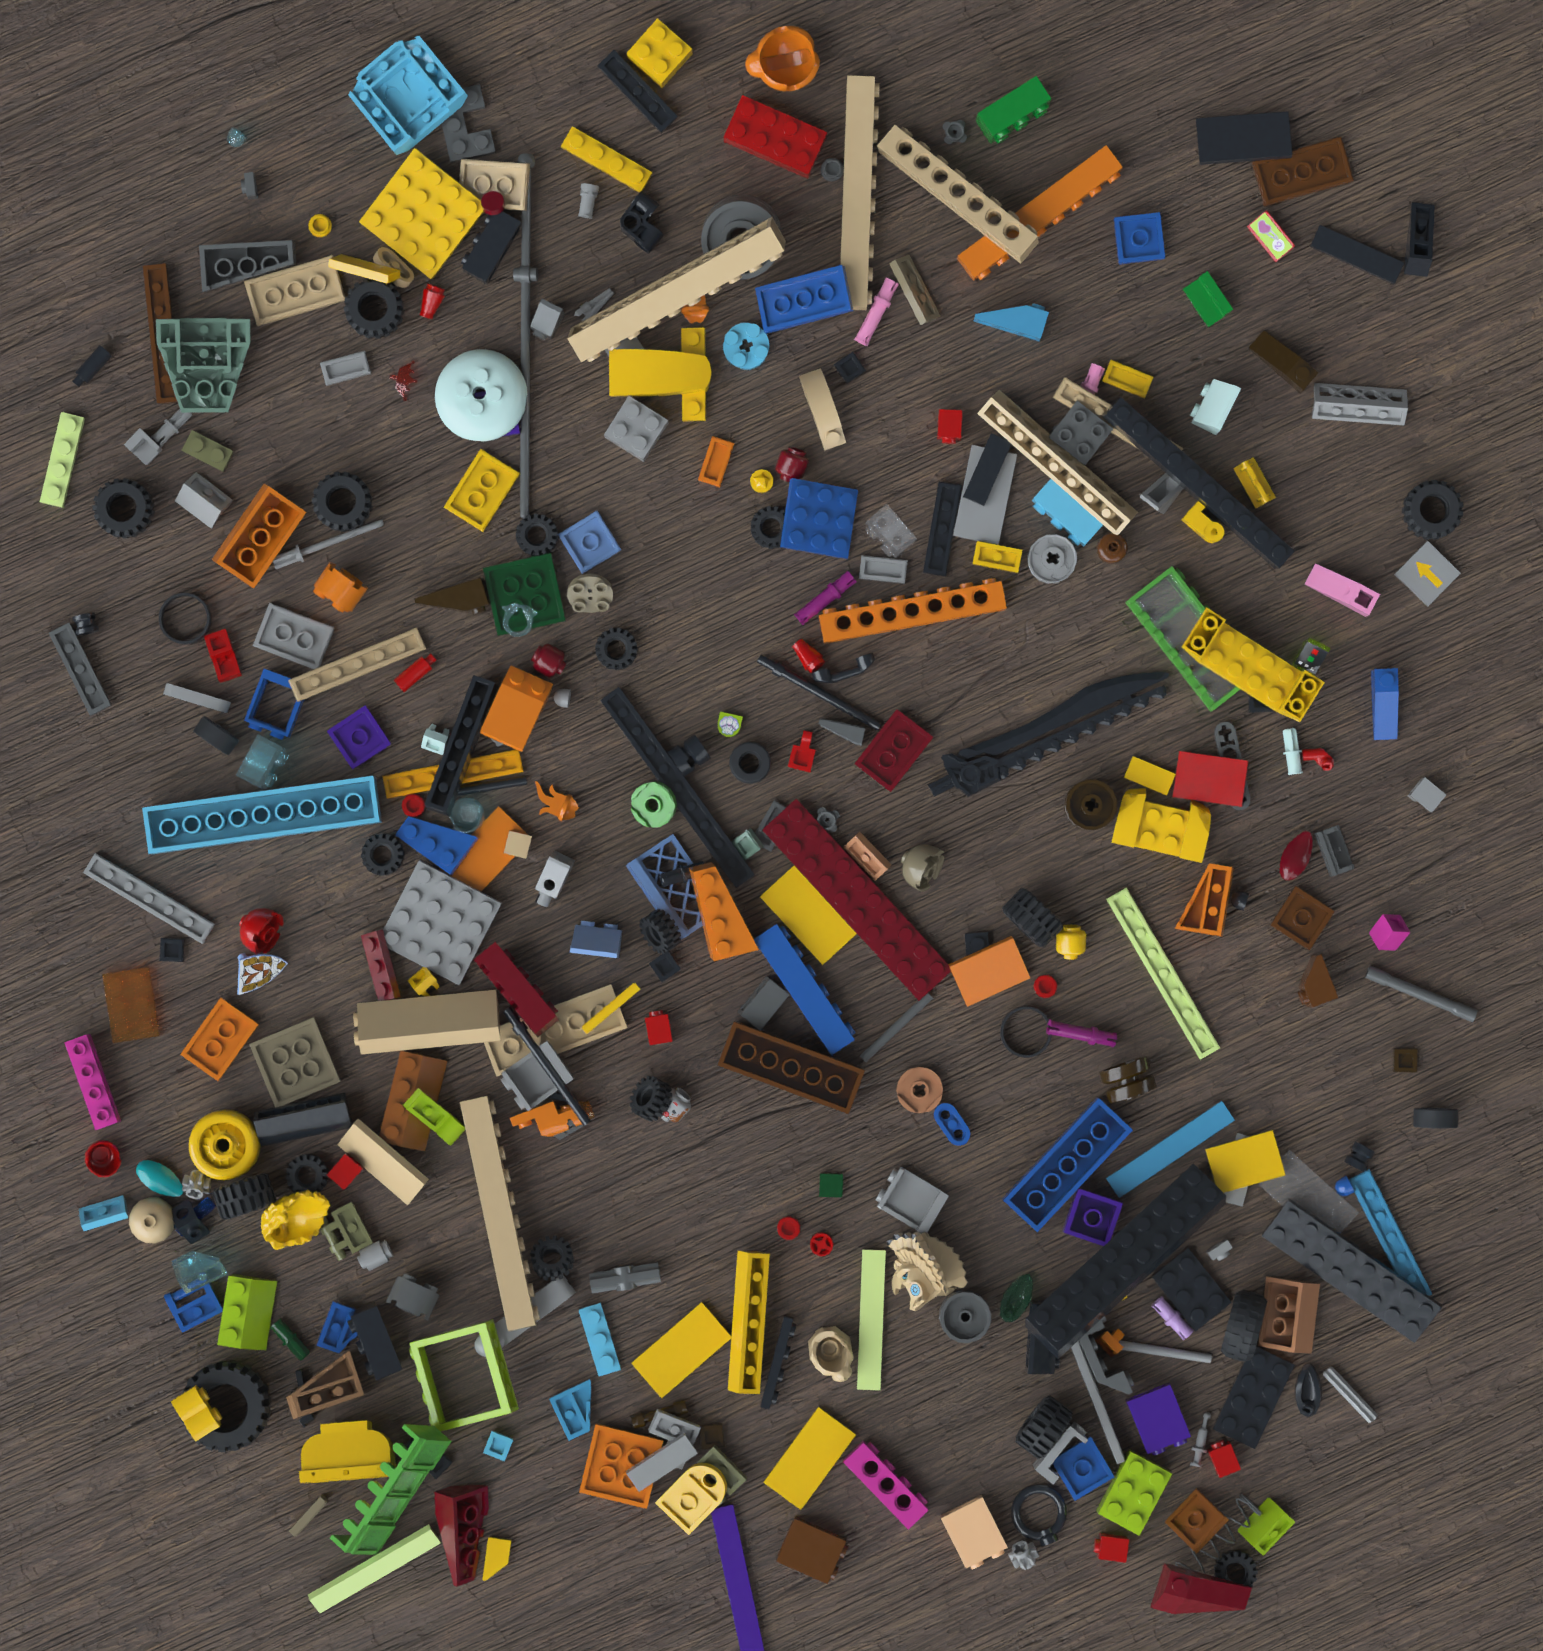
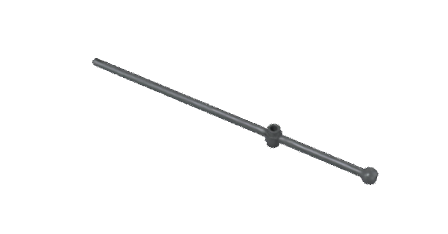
M528 153L520 154L517 160L518 163L530 164L527 211L522 210L520 268L513 269L514 282H521V373L527 386L525 411L520 424V516L523 519L529 515L530 284L532 281H538L539 277L538 268L531 267L530 265L531 169L536 161L533 154Z

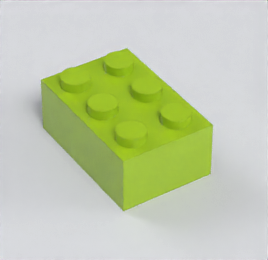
M1128 1449L1125 1461L1120 1464L1096 1510L1097 1513L1140 1536L1172 1475L1171 1471Z

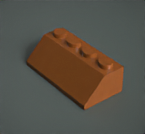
M406 1050L400 1051L379 1137L386 1143L421 1151L426 1150L431 1128L410 1113L403 1104L418 1088L438 1102L448 1061Z

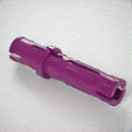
M846 571L839 579L832 584L830 582L824 591L794 613L795 617L804 625L836 598H841V594L857 583V581L849 571Z
M1049 1020L1047 1025L1054 1028L1046 1027L1048 1035L1087 1041L1090 1045L1097 1043L1114 1047L1116 1042L1109 1039L1117 1040V1033L1101 1031L1093 1026L1086 1028Z

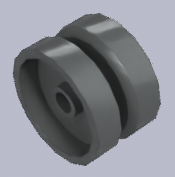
M958 1290L952 1292L943 1300L939 1309V1320L943 1331L949 1338L959 1343H971L979 1340L986 1334L991 1323V1313L988 1304L981 1295L971 1290ZM968 1313L970 1318L962 1321L961 1315Z

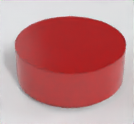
M417 794L407 795L402 801V810L407 816L418 817L425 810V801Z
M1041 975L1034 982V991L1042 998H1049L1057 990L1056 980L1052 976Z
M783 1217L777 1224V1232L781 1238L792 1240L798 1236L800 1224L794 1217Z

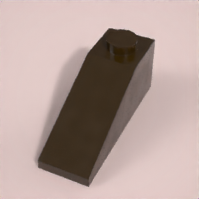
M1264 330L1248 348L1299 393L1318 374L1300 356Z
M481 578L414 598L417 605L466 613L472 612L473 615L485 612V607L490 606Z

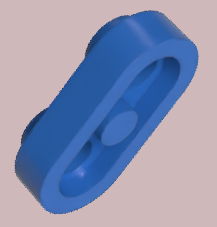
M949 1103L939 1104L934 1110L935 1121L952 1144L957 1146L964 1145L970 1138L968 1126L953 1105ZM943 1110H947L950 1113L947 1119L941 1117ZM957 1129L963 1132L960 1138L954 1136V1132Z

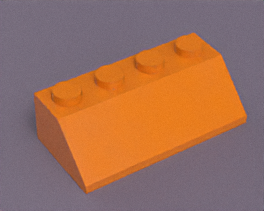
M263 484L212 560L254 589L302 520L306 511L268 485Z

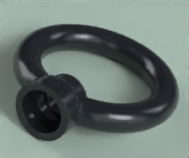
M1035 1484L1022 1489L1017 1494L1012 1503L1011 1517L1014 1526L1023 1536L1040 1541L1042 1547L1059 1541L1057 1534L1066 1522L1067 1508L1063 1497L1058 1491L1047 1485ZM1033 1494L1049 1496L1055 1502L1058 1510L1055 1523L1050 1528L1042 1531H1034L1028 1528L1021 1519V1506L1024 1500Z

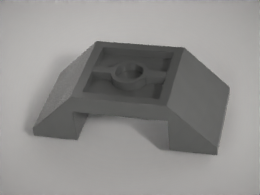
M1104 1316L1079 1339V1343L1093 1376L1098 1383L1126 1394L1133 1393L1131 1387L1134 1386L1129 1372L1127 1370L1123 1371L1121 1367L1107 1372L1108 1370L1101 1356H1096L1095 1351L1099 1349L1094 1338L1089 1334L1105 1328L1103 1322L1106 1321V1318Z

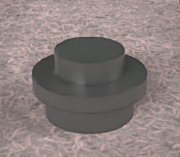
M829 158L822 163L821 174L827 181H837L842 177L844 167L841 161L836 158Z

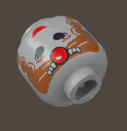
M671 1088L672 1098H669V1100L672 1102L671 1105L667 1104L668 1111H663L664 1116L661 1118L666 1122H679L691 1109V1098L683 1089Z

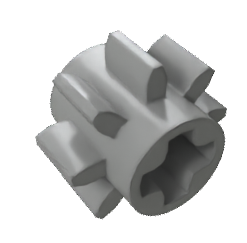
M193 1170L190 1176L184 1175L182 1190L186 1191L188 1197L200 1199L204 1193L209 1194L211 1178H207L199 1170Z
M1023 1540L1015 1543L1012 1546V1552L1008 1553L1014 1567L1018 1568L1020 1566L1024 1570L1033 1567L1036 1562L1035 1558L1039 1557L1033 1542L1027 1544Z

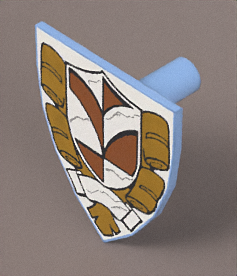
M241 953L238 956L237 994L248 993L267 984L288 963L272 954L247 956L245 953Z

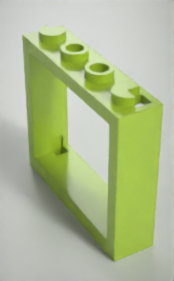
M493 1319L420 1338L410 1343V1356L416 1364V1377L422 1385V1398L428 1406L430 1425L435 1426L440 1432L506 1415L519 1409ZM479 1332L501 1408L446 1422L424 1346Z

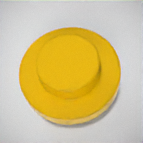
M314 215L309 221V230L315 237L322 238L331 232L332 223L326 215Z

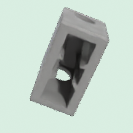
M554 851L549 856L535 887L536 890L540 891L536 898V903L548 907L552 897L557 898L575 863L574 859L557 851ZM549 879L554 881V886L548 883Z

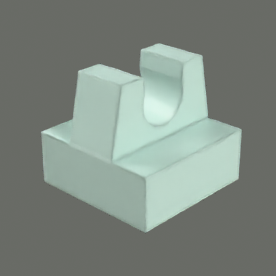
M431 724L424 733L421 748L443 755L448 741L449 730L445 728L441 734L435 731L436 725Z

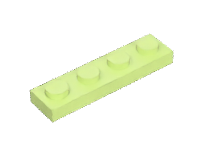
M61 412L40 503L64 508L84 425V417Z

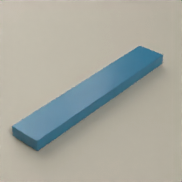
M1220 1101L1108 1176L1106 1180L1120 1198L1235 1120L1224 1103Z
M1370 1169L1348 1179L1393 1270L1427 1295H1432Z

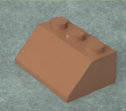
M1266 1277L1264 1297L1268 1302L1259 1333L1258 1346L1292 1353L1312 1354L1320 1284Z

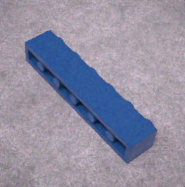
M776 924L756 937L754 941L830 1054L833 1055L855 1040L852 1036L855 1034V1031L849 1022L845 1024L842 1022L839 1016L843 1013L836 1003L830 1004L826 998L830 994L822 983L817 985L813 979L817 975L810 964L806 966L800 959L803 957V954L797 945L793 947L790 945L787 939L791 936L785 927L781 926L779 928Z

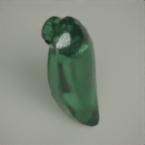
M1023 1274L1016 1278L1004 1292L1000 1304V1316L1005 1322L1016 1321L1029 1306L1033 1292V1279L1030 1274Z

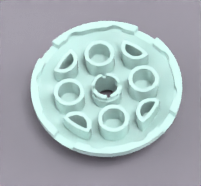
M486 349L464 352L452 359L442 370L435 388V403L438 414L453 433L464 439L481 442L498 439L509 433L518 424L525 411L527 400L525 379L516 364L499 352ZM477 389L486 390L484 398L475 399L474 394Z

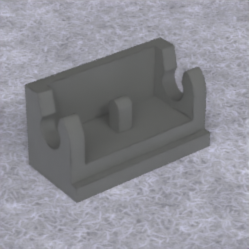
M1339 825L1314 833L1330 877L1354 869Z
M766 976L737 1012L758 1030H761L789 994Z

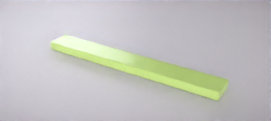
M1127 887L1107 898L1108 904L1198 1058L1201 1060L1220 1049Z

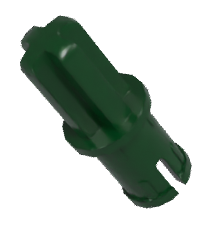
M281 1318L270 1327L282 1340V1345H286L298 1360L301 1361L309 1355L310 1351L296 1336L297 1333H293Z

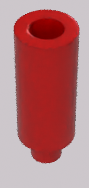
M431 653L426 658L421 656L397 676L394 682L405 693L432 670L431 665L436 659Z

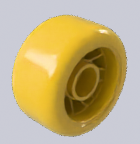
M218 1110L205 1115L195 1124L189 1137V1153L194 1165L204 1175L217 1180L234 1179L248 1172L257 1161L261 1148L254 1123L244 1114L234 1110ZM220 1139H226L229 1142L230 1146L226 1152L218 1148Z

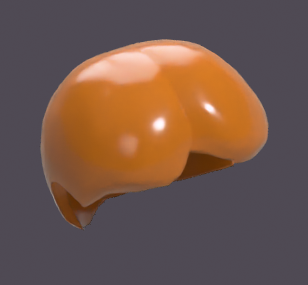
M788 25L768 32L760 40L757 49L748 55L745 66L751 76L761 78L769 87L779 91H795L805 87L814 79L820 66V59L815 52L814 41L811 35L800 27Z

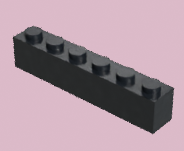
M473 675L424 804L427 809L450 817L479 740L480 730L496 695L498 686L495 682Z

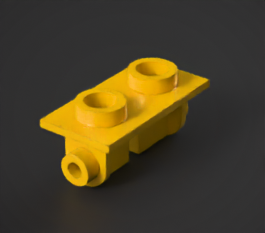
M1254 457L1233 468L1255 509L1276 498Z

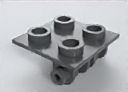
M1076 401L1061 422L1054 426L1049 438L1082 464L1086 465L1113 428L1079 401Z

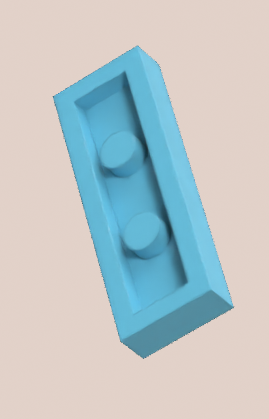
M601 1302L578 1309L598 1376L621 1370Z

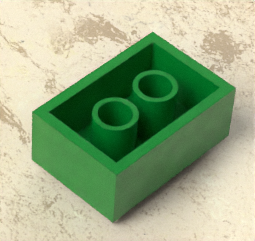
M1035 76L977 114L976 123L990 145L995 141L997 144H1000L1009 137L1008 134L1014 129L1018 132L1028 125V121L1034 116L1036 119H1039L1048 112L1047 109H1049L1051 97L1038 77Z

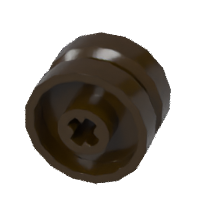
M1085 780L1075 784L1068 791L1064 800V811L1067 819L1075 827L1083 831H1095L1105 827L1113 820L1117 811V800L1113 790L1107 784L1099 780ZM1089 801L1094 803L1092 810H1088V807H1086V803Z
M1147 1056L1133 1059L1099 1072L1103 1084L1118 1083V1085L1108 1088L1105 1092L1109 1103L1133 1099L1157 1088L1154 1076L1138 1077L1139 1074L1147 1072L1151 1068Z

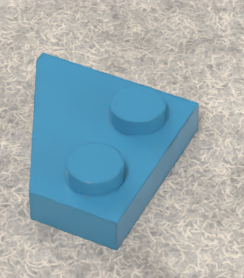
M590 1379L549 1398L568 1441L590 1431Z

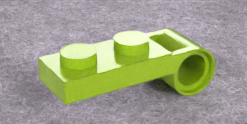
M419 1088L403 1104L410 1113L436 1132L450 1146L466 1130L465 1126Z

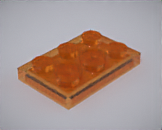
M150 968L102 974L113 1043L160 1036Z

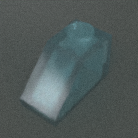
M191 1251L171 1261L177 1281L186 1294L228 1275V1271L219 1257Z

